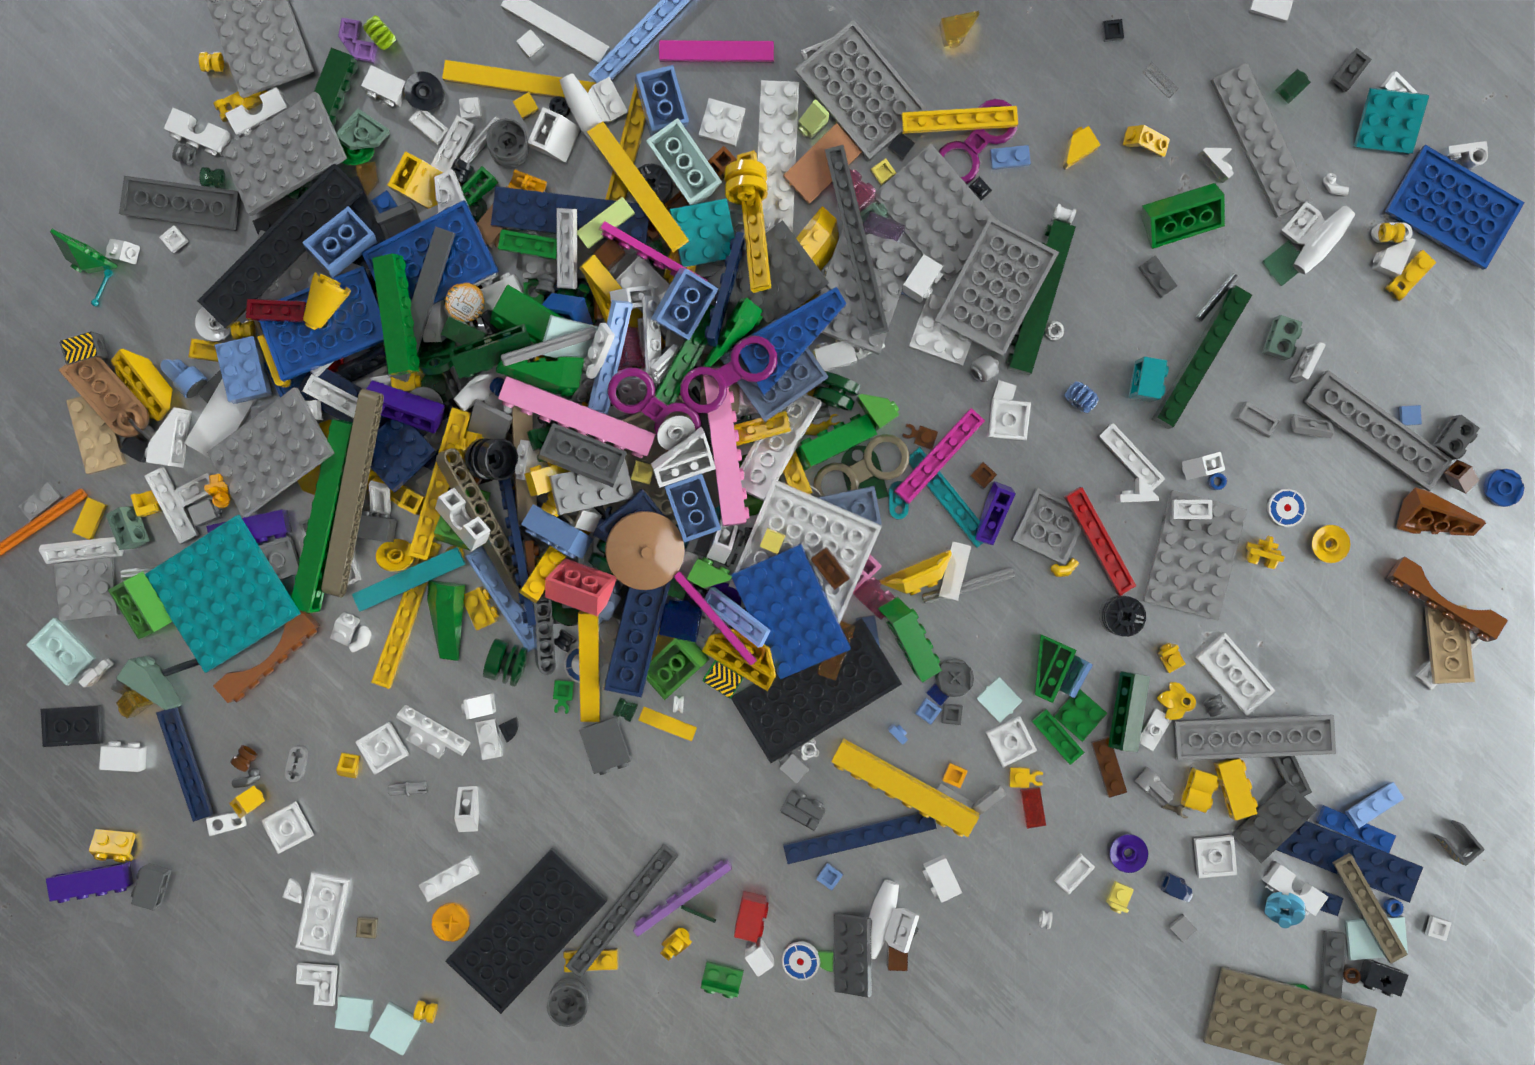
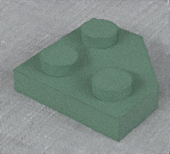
M357 108L336 134L341 144L350 150L379 147L390 134V131Z

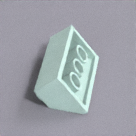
M678 118L646 140L690 205L700 204L705 201L722 183Z

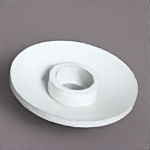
M204 307L198 311L195 318V326L198 333L210 341H220L227 338L231 333V326L228 329H225L221 324L215 326L216 319Z
M685 416L671 417L659 427L657 440L664 449L670 450L695 432V426Z

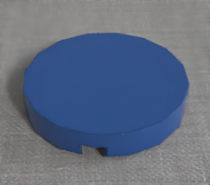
M1500 469L1488 475L1483 488L1489 502L1495 506L1507 507L1520 501L1525 487L1521 476L1514 470Z

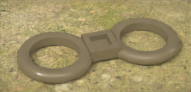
M883 434L877 436L867 444L863 460L850 467L843 463L825 465L817 472L813 487L820 492L821 496H825L821 488L822 479L828 472L833 470L846 473L851 481V490L859 489V483L872 476L882 480L897 478L905 472L909 464L910 454L907 445L894 435ZM883 442L895 444L902 454L899 467L891 472H882L876 469L871 460L872 451L878 444Z

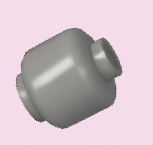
M982 354L971 363L970 373L976 381L987 382L998 374L999 362L994 356Z

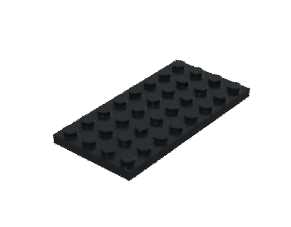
M862 618L843 629L851 647L849 651L782 679L779 678L775 670L776 677L768 691L756 684H752L731 697V700L770 764L902 685Z
M551 848L445 962L492 1007L502 1014L604 906L607 899Z

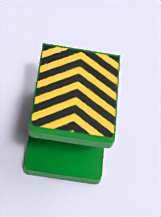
M714 660L702 681L731 699L744 677L719 661Z

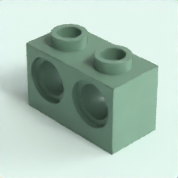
M1283 315L1275 317L1262 354L1283 361L1293 357L1297 349L1295 346L1296 340L1300 338L1303 331L1301 328L1303 322ZM1285 325L1290 327V334L1284 331ZM1279 343L1283 344L1284 352L1278 349Z
M134 506L118 507L106 514L119 550L136 549L150 541L141 517L136 515Z

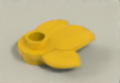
M1170 682V691L1163 692L1157 697V700L1168 708L1165 714V719L1178 720L1183 717L1185 712L1193 710L1196 706L1195 697L1187 693L1183 685L1176 682ZM1183 699H1188L1190 704L1185 705Z

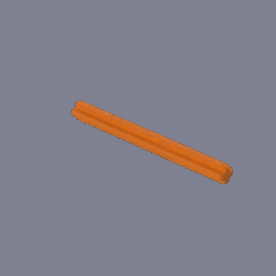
M76 490L1 541L0 556L87 498L88 495L85 490Z

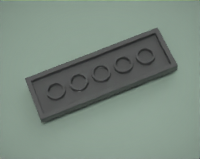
M124 176L119 214L236 230L240 194L235 190Z

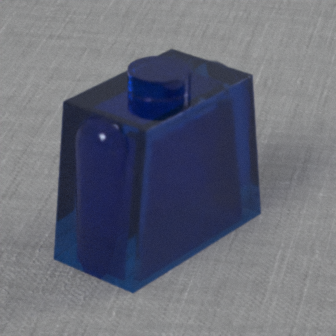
M670 600L664 606L658 635L697 642L702 618L700 607L692 605L687 601L678 602Z

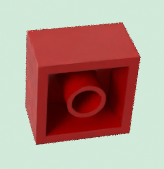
M743 891L735 924V938L756 943L758 937L762 938L764 921L762 919L767 918L769 902H766V896Z

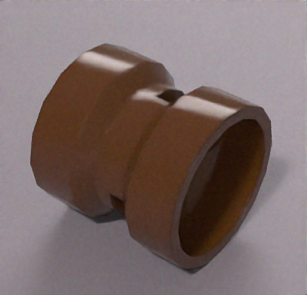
M241 745L237 756H233L230 763L238 770L247 772L251 761H255L258 754L252 748Z

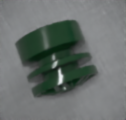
M496 638L487 655L483 677L496 681L502 673V682L506 684L510 678V685L515 687L524 673L527 664L528 648L522 647L518 654L519 645L515 644L509 652V643Z

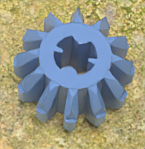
M1076 381L1071 384L1065 393L1067 401L1084 413L1090 412L1099 400L1097 394L1092 389Z

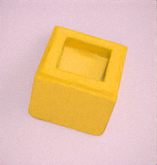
M341 753L336 768L337 775L356 779L361 757Z

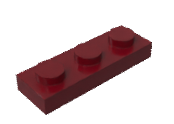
M247 299L246 319L306 323L303 320L306 302Z

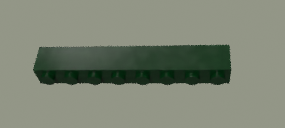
M331 47L314 92L320 95L334 128L337 122V113L344 104V95L350 89L351 77L357 71L358 61L352 55ZM311 181L285 197L297 201L309 189Z
M1053 220L1050 225L1047 224L1044 236L1047 237L1045 243L1042 244L1059 253L1021 322L1017 335L1015 334L1012 339L1011 345L1014 347L1012 353L1009 352L1006 358L1008 370L1028 376L1033 372L1076 226Z
M1237 285L1228 290L1154 414L1153 421L1167 429L1173 428L1251 299L1252 294Z

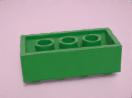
M1216 183L1142 205L1143 224L1151 248L1154 249L1224 227L1225 194Z
M507 285L492 311L490 323L502 331L525 324L531 342L534 345L543 342L550 315L563 317L512 286ZM543 355L547 359L558 361V358Z

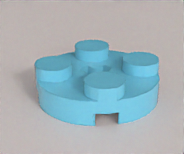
M1276 892L1271 894L1266 900L1265 914L1282 928L1297 925L1305 919V903L1294 894L1289 893L1288 896L1282 895V892Z

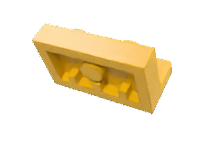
M483 586L464 594V605L476 631L497 622V617L499 616L496 607L491 606L489 592Z

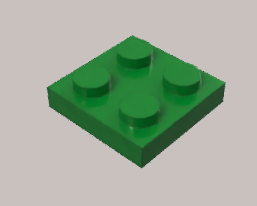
M1079 689L1075 698L1069 696L1054 713L1053 717L1083 742L1107 715V712Z

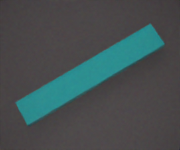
M921 447L909 455V465L913 470L927 456ZM939 471L926 485L927 488L974 546L978 548L984 543L975 539L980 520Z
M456 547L355 592L352 596L359 612L460 568L466 565L459 547Z

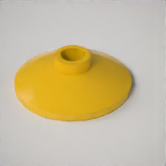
M1326 525L1315 532L1311 545L1313 553L1319 560L1326 563H1336L1347 556L1351 543L1349 535L1343 528L1336 525ZM1328 540L1331 542V546L1329 548L1326 546V542Z
M394 539V542H384L376 551L377 564L382 569L391 572L407 568L414 560L413 556L408 555L411 544L402 539Z

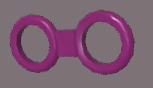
M992 99L985 101L978 108L1012 105L1004 100ZM1018 126L1010 127L1006 133L999 136L990 135L984 129H975L964 142H949L941 147L938 152L944 157L950 150L958 149L963 150L970 156L972 162L971 170L966 176L961 177L968 184L979 172L980 161L978 155L989 143L1001 144L1007 142L1014 136Z
M748 336L735 344L731 352V361L717 370L710 367L692 369L684 376L681 383L680 394L683 402L689 409L695 412L709 413L718 409L723 404L727 396V388L737 381L744 379L748 382H759L767 379L774 372L777 365V353L774 346L769 340L761 336ZM750 344L763 346L769 354L767 368L757 374H750L744 371L739 364L741 350ZM700 375L713 377L719 386L717 398L707 405L695 403L688 394L690 382Z
M626 368L618 371L608 384V397L612 405L624 413L635 414L643 412L655 421L654 429L656 435L665 417L675 411L687 413L692 419L695 431L700 428L701 421L698 413L689 409L685 403L667 405L654 395L655 386L653 380L645 371L638 368ZM629 376L642 379L647 387L644 399L634 405H626L616 396L618 383L623 378Z

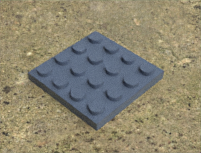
M782 314L780 317H778L777 319H775V320L772 321L771 323H773V322L779 320L780 318L784 317L785 314ZM807 348L765 396H763L756 382H748L741 379L737 381V384L763 421L766 422L824 382L828 375L809 348ZM732 350L720 357L724 365L731 361ZM739 354L740 367L744 371L750 373V371L748 370L747 366L745 365L743 359Z

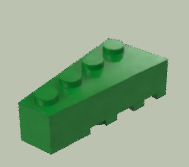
M859 413L851 417V422L847 424L843 421L833 426L834 430L830 432L826 429L818 433V438L811 440L809 437L801 441V446L796 449V453L803 470L806 471L812 466L818 465L830 457H834L876 436L877 432L868 414L861 416Z
M899 597L878 608L880 613L888 620L886 624L895 637H897L895 638L897 644L905 652L904 656L921 682L942 671L939 666L941 661L937 654L932 652L933 645L928 638H925L924 634L926 631L921 623L918 624L917 619L919 616L913 608L910 609Z

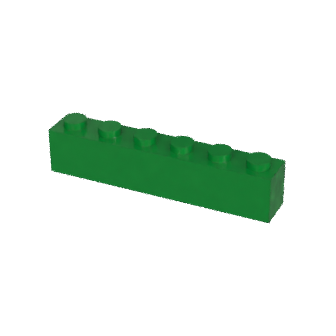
M393 253L374 257L372 260L388 373L401 376L420 372V361L416 350L417 340L413 329L414 320L411 315V300L408 294L409 284L405 273L406 263L403 256Z

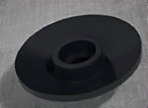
M421 71L412 74L406 80L404 94L412 107L420 111H429L440 104L443 97V88L437 77L431 73ZM420 89H424L426 91L425 96L420 95Z

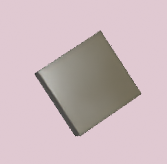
M358 917L356 937L375 939L377 937L378 918Z

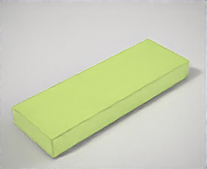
M622 197L577 231V235L589 249L604 238L601 235L602 231L599 230L602 222L605 221L617 228L632 217L635 212Z

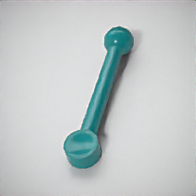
M110 269L104 271L105 277L95 299L91 301L92 306L99 305L98 300L106 282L113 275Z

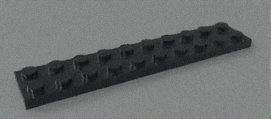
M336 164L331 165L197 301L225 329H228L246 311L247 299H258L306 251L302 242L346 207H350L364 191Z

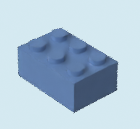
M674 65L636 74L635 84L650 136L655 135L677 118L684 127H687L689 119Z
M348 206L302 243L314 260L331 278H334L359 258L362 252L374 246L377 240L374 233Z
M679 268L651 320L681 338L690 340L718 288L688 269Z
M251 336L215 345L228 402L238 404L272 396L261 346L257 338Z
M702 474L664 486L684 542L722 530Z
M534 504L521 524L527 528V533L573 559L576 556L583 559L593 541L592 537Z

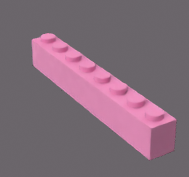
M703 375L707 404H710L717 398L719 386L713 377ZM729 387L727 388V396L723 404L718 409L707 413L713 459L716 467L715 474L722 527L746 524V519L750 518L748 507H744V499H747L746 488H742L741 480H744L743 468L739 469L738 461H742L741 450L736 447V442L739 441L738 430H734L733 422H737L735 410L732 411L731 403H734L733 391H729Z
M507 376L498 399L502 400V405L513 408L514 405L521 408L520 411L525 414L532 415V413L540 415L539 419L550 423L551 420L559 422L558 425L567 429L569 427L577 429V433L588 436V434L593 435L595 440L605 444L607 441L614 443L613 447L623 451L627 448L632 450V455L643 458V455L648 456L656 436L653 432Z

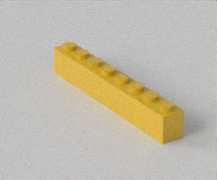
M844 738L831 762L834 763V767L841 771L845 769L855 779L867 781V784L873 789L877 790L879 788L885 791L884 794L892 799L896 797L901 800L904 806L916 808L922 816L934 818L937 824L942 827L948 826L952 828L953 832L960 837H963V835L969 837L979 819L977 811Z

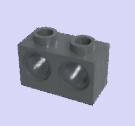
M1463 415L1453 416L1433 443V446L1452 460L1460 459L1466 453L1468 444L1477 438V432L1480 427ZM1461 427H1463L1465 430L1464 435H1462L1460 432ZM1450 442L1454 445L1453 451L1449 448Z

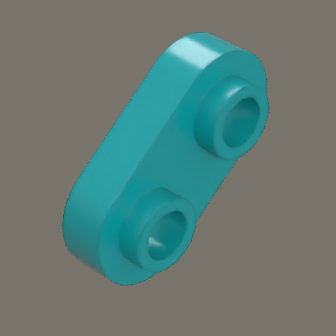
M902 481L893 482L889 487V513L894 519L905 518L909 511V504L894 492L895 488ZM897 506L902 508V512L899 514L895 512Z

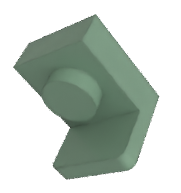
M874 202L860 213L864 229L870 231L880 222L889 218L888 210L883 203Z

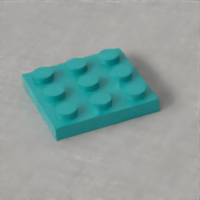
M1369 88L1354 146L1413 154L1429 95Z
M727 198L669 210L671 216L689 240L688 243L677 249L682 266L700 265L724 260L727 255L730 256V242L732 238L735 239Z

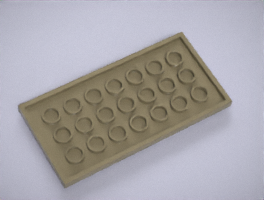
M1221 967L1203 1041L1206 1044L1284 1065H1364L1377 1009L1369 1005Z

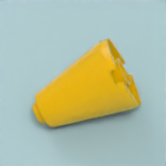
M315 272L312 276L303 320L306 322L305 325L314 330L322 328L350 295L351 290L348 287L343 289L340 287V282L323 274L318 276Z

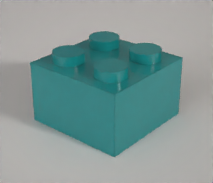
M1144 356L1135 361L1129 399L1154 402L1161 399V396H1164L1166 386L1163 385L1164 378L1167 377L1169 372L1167 360Z

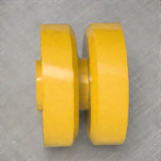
M744 159L734 161L726 166L724 176L727 200L731 203L742 205L741 200L748 201L755 198V190L760 191L762 201L766 199L768 186L766 183L767 169L764 164L755 160Z

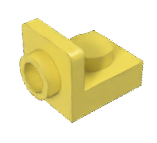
M1114 881L1106 900L1111 906L1110 909L1119 914L1122 911L1128 913L1129 909L1127 906L1134 889Z

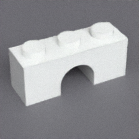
M277 87L259 96L263 103L260 113L251 115L249 110L243 105L225 113L237 136L248 135L253 129L289 108L283 93Z
M172 108L164 127L170 133V137L181 141V138L185 139L188 145L197 149L201 146L205 148V152L216 156V154L223 156L222 150L229 144L232 134L211 123L207 124L206 129L202 133L196 134L195 125L197 119L185 112Z
M453 488L438 497L435 509L465 545L473 551L487 542L491 530L479 516L475 519L469 517L465 509L466 501Z
M1274 861L1261 879L1267 883L1265 887L1274 893L1279 891L1283 895L1289 896V893L1298 896L1305 903V914L1308 915L1310 912L1316 916L1328 899V896L1305 882L1300 890L1293 891L1292 882L1296 875Z

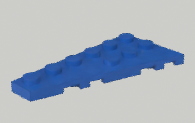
M837 287L750 335L761 336L769 340L777 353V365L774 372L767 379L756 382L763 396L767 394L846 306V302ZM750 344L745 346L740 352V356L751 374L760 373L767 368L769 354L763 346Z

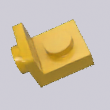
M1167 643L1161 646V650L1157 652L1167 673H1171L1186 665L1176 644Z

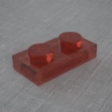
M1040 787L1021 789L1020 793L1026 828L1046 826Z

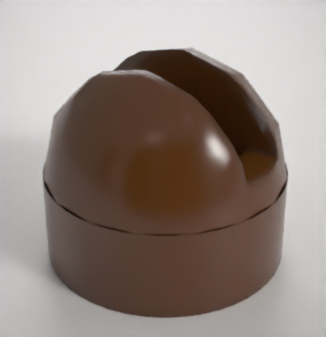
M1347 968L1343 972L1344 980L1347 983L1356 984L1361 979L1360 972L1355 968ZM1347 974H1355V978H1348Z

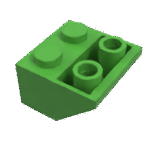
M703 557L696 560L687 579L706 588L732 579V576L730 575L731 570L723 566L717 568L713 566L714 561Z

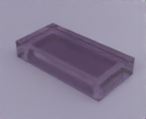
M873 212L869 214L863 224L865 232L898 241L905 230V225Z

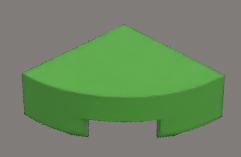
M818 951L820 967L826 971L833 972V951Z

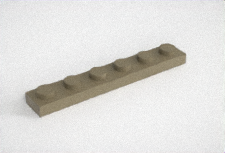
M1348 853L1332 862L1388 962L1392 964L1408 955L1353 856Z

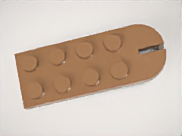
M93 357L70 365L65 364L59 369V372L117 435L129 438L139 434L129 422L130 419L142 431L147 427L149 423L147 408L101 357Z

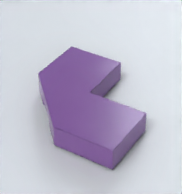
M341 17L338 37L349 53L357 61L374 64L377 45L373 42L359 40L362 26L361 21Z

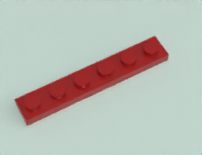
M1079 487L1064 496L1117 595L1121 596L1136 587L1134 580L1083 487Z

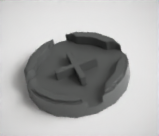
M949 659L940 665L942 671L936 674L935 679L938 688L946 696H963L972 688L974 682L973 671L965 661Z

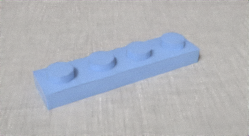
M711 587L705 597L707 603L721 619L754 645L762 647L771 630L717 588Z

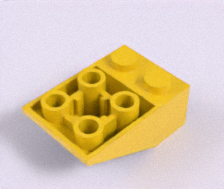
M405 151L387 186L394 192L430 209L438 205L434 177L443 172Z

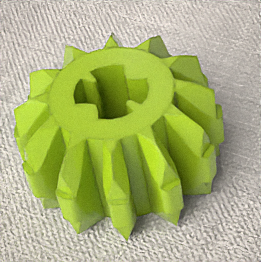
M376 15L369 18L363 25L364 31L382 50L389 48L396 40L395 35Z

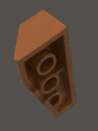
M1415 487L1403 500L1397 529L1413 534H1420L1421 531H1430L1431 534L1450 532L1451 535L1474 536L1486 524V521L1432 492Z

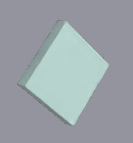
M389 1002L369 1037L403 1056L423 1020H413V1014Z

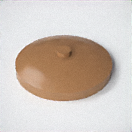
M651 511L635 512L618 521L608 535L605 548L606 560L614 576L628 587L638 590L655 589L668 583L678 573L685 553L682 535L675 524L667 517Z

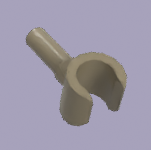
M1167 804L1161 805V808L1176 812L1177 815L1183 818H1188V816L1182 814L1184 809L1190 810L1188 807L1183 805L1178 807Z

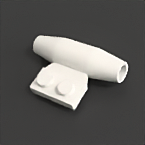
M573 73L559 80L566 102L582 133L595 150L598 151L599 149L591 140L587 131L602 121L611 122L628 113L610 77L594 84L587 93Z
M1306 201L1280 232L1294 244L1304 245L1293 264L1294 269L1301 274H1306L1323 260L1344 235L1355 216L1354 211L1347 206H1342L1325 221L1321 212Z
M494 366L491 370L482 371L469 381L454 398V401L462 411L474 406L477 400H484L486 404L503 412L502 400L498 399V396L492 393L489 387L492 380L497 377L506 379L505 375L496 372L497 366Z
M884 880L874 899L869 918H871L872 959L877 958L885 940L889 946L903 953H908L919 919V915L905 908L896 909L899 884L891 880Z

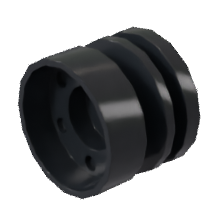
M653 163L644 164L637 168L647 183L655 184L652 190L663 205L672 198L673 187L667 170Z
M476 439L469 445L465 454V464L472 476L479 479L506 480L514 474L516 464L518 463L516 447L505 439Z
M1115 595L1102 603L1099 610V620L1107 632L1122 637H1130L1138 634L1143 629L1146 622V611L1137 599L1130 596ZM1122 613H1128L1126 615L1127 620L1121 619L1123 617Z

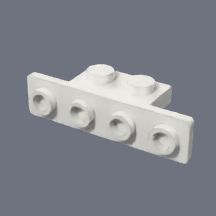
M643 296V318H638L639 357L645 358L646 373L652 375L651 366L662 356L660 324L651 320L659 305V297Z
M404 705L396 718L412 727L406 740L438 759L441 758L446 747L463 755L471 744L468 740L407 705Z

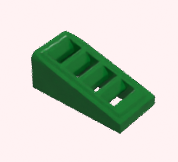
M481 166L461 189L468 205L471 206L492 190L499 182ZM473 187L477 190L475 193L471 190ZM466 192L471 195L470 198L465 195Z

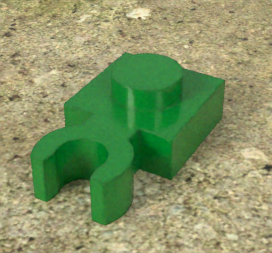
M555 679L553 699L558 700L554 707L555 713H558L559 706L565 707V714L569 713L570 707L567 701L573 700L575 681Z

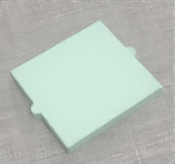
M1000 677L990 686H986V689L976 698L999 723L1009 714H1012L1013 710L1022 702Z
M339 996L337 1010L335 1011V1028L369 1032L370 1019L373 1016L371 1013L373 999Z

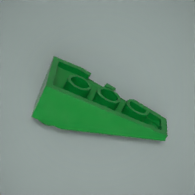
M53 228L51 229L50 233L64 258L72 263L70 267L80 273L82 271L94 273L117 268L118 265L88 244Z
M748 298L739 299L720 333L717 346L712 347L702 367L712 366L746 335L754 325L758 326L763 317L760 315L763 310Z
M558 357V361H546V358H539V360L528 363V360H524L508 366H504L502 361H500L496 367V372L554 394L571 396L580 386L584 358Z
M431 580L428 582L427 602L439 658L459 661L465 585Z

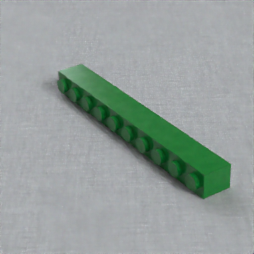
M332 419L329 426L327 440L335 454L320 465L319 479L316 483V492L312 501L311 514L307 522L308 527L303 540L304 545L299 558L294 589L291 594V598L298 610L307 613L320 612L324 597L322 592L323 577L353 423L345 420Z

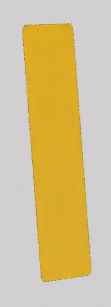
M643 707L638 719L643 723L689 741L693 740L697 727L647 707Z

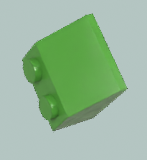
M860 394L856 398V401L864 413L868 414L877 431L899 416L898 406L894 401L890 402L887 398Z

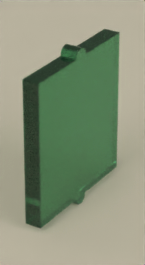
M1288 240L1264 259L1262 263L1270 272V276H1273L1283 286L1299 273L1294 269L1293 264L1300 251H1297Z

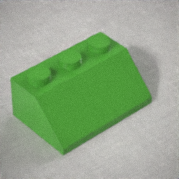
M143 571L108 589L138 639L173 622Z

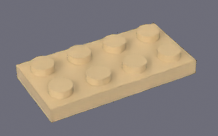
M80 396L66 400L86 474L90 475L126 465L124 454L120 452L122 447L119 436L111 430L85 399Z
M1458 605L1467 608V605ZM1425 607L1432 683L1475 682L1470 632L1461 628L1455 620H1449L1442 616V612L1437 609L1433 610Z

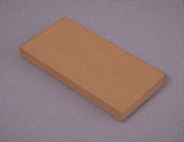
M837 123L782 176L808 204L832 182L825 149L844 145L848 165L862 153L850 136Z

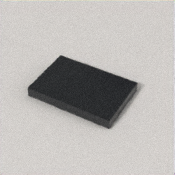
M101 705L40 709L43 747L103 743Z

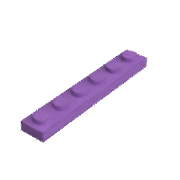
M727 859L725 862L719 861L713 866L714 870L709 873L707 871L702 873L697 878V882L693 885L689 883L682 888L683 892L677 896L676 894L670 896L666 900L667 903L662 907L660 905L656 906L650 911L651 915L647 918L643 916L638 919L633 929L636 936H640L732 870L729 860Z

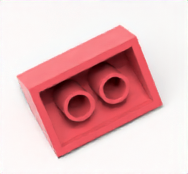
M565 558L545 579V598L598 616L607 606L617 578L614 575Z

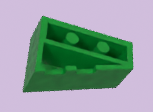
M1040 634L1035 695L1053 703L1077 650Z

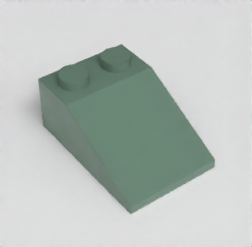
M142 656L128 659L117 676V680L165 710L181 706L180 698L168 678L163 675L162 668L155 663L156 661L153 658Z

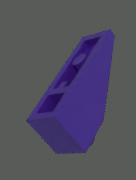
M993 482L984 505L975 536L976 540L994 545L1016 495L1012 487Z

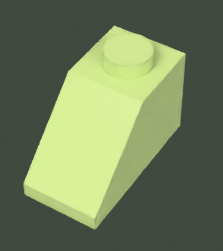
M815 99L799 119L798 130L803 136H808L812 139L828 124L829 112Z

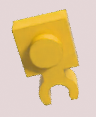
M1010 767L1009 787L1029 788V782L1036 786H1042L1043 783L1036 781L1035 777L1043 775V772L1036 770L1030 773V768Z

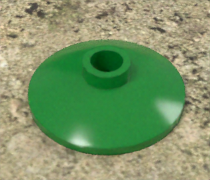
M341 144L347 157L346 160L342 161L344 164H363L374 155V148L350 150Z

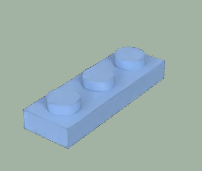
M1390 782L1345 811L1355 829L1360 828L1402 801L1404 797L1395 783Z

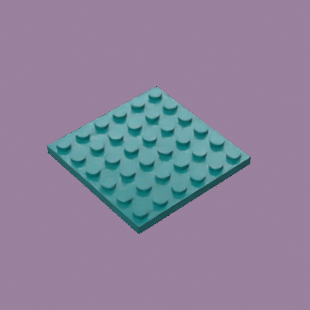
M240 515L234 516L145 574L204 673L216 668L301 614Z

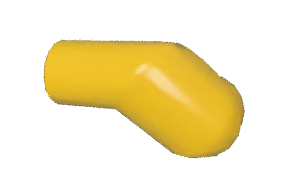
M1071 558L1066 565H1052L1051 572L1056 577H1067L1080 563Z

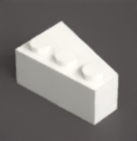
M702 427L651 463L659 488L716 469Z

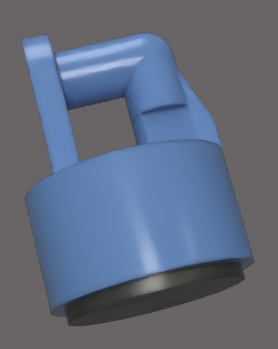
M166 359L161 362V370L174 382L173 386L185 398L196 396L207 383L208 379L195 366L188 367L180 359Z

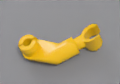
M832 414L826 422L823 421L819 424L811 423L804 435L817 436L818 433L826 429L828 430L830 426L840 423V421L832 423V418L839 415Z

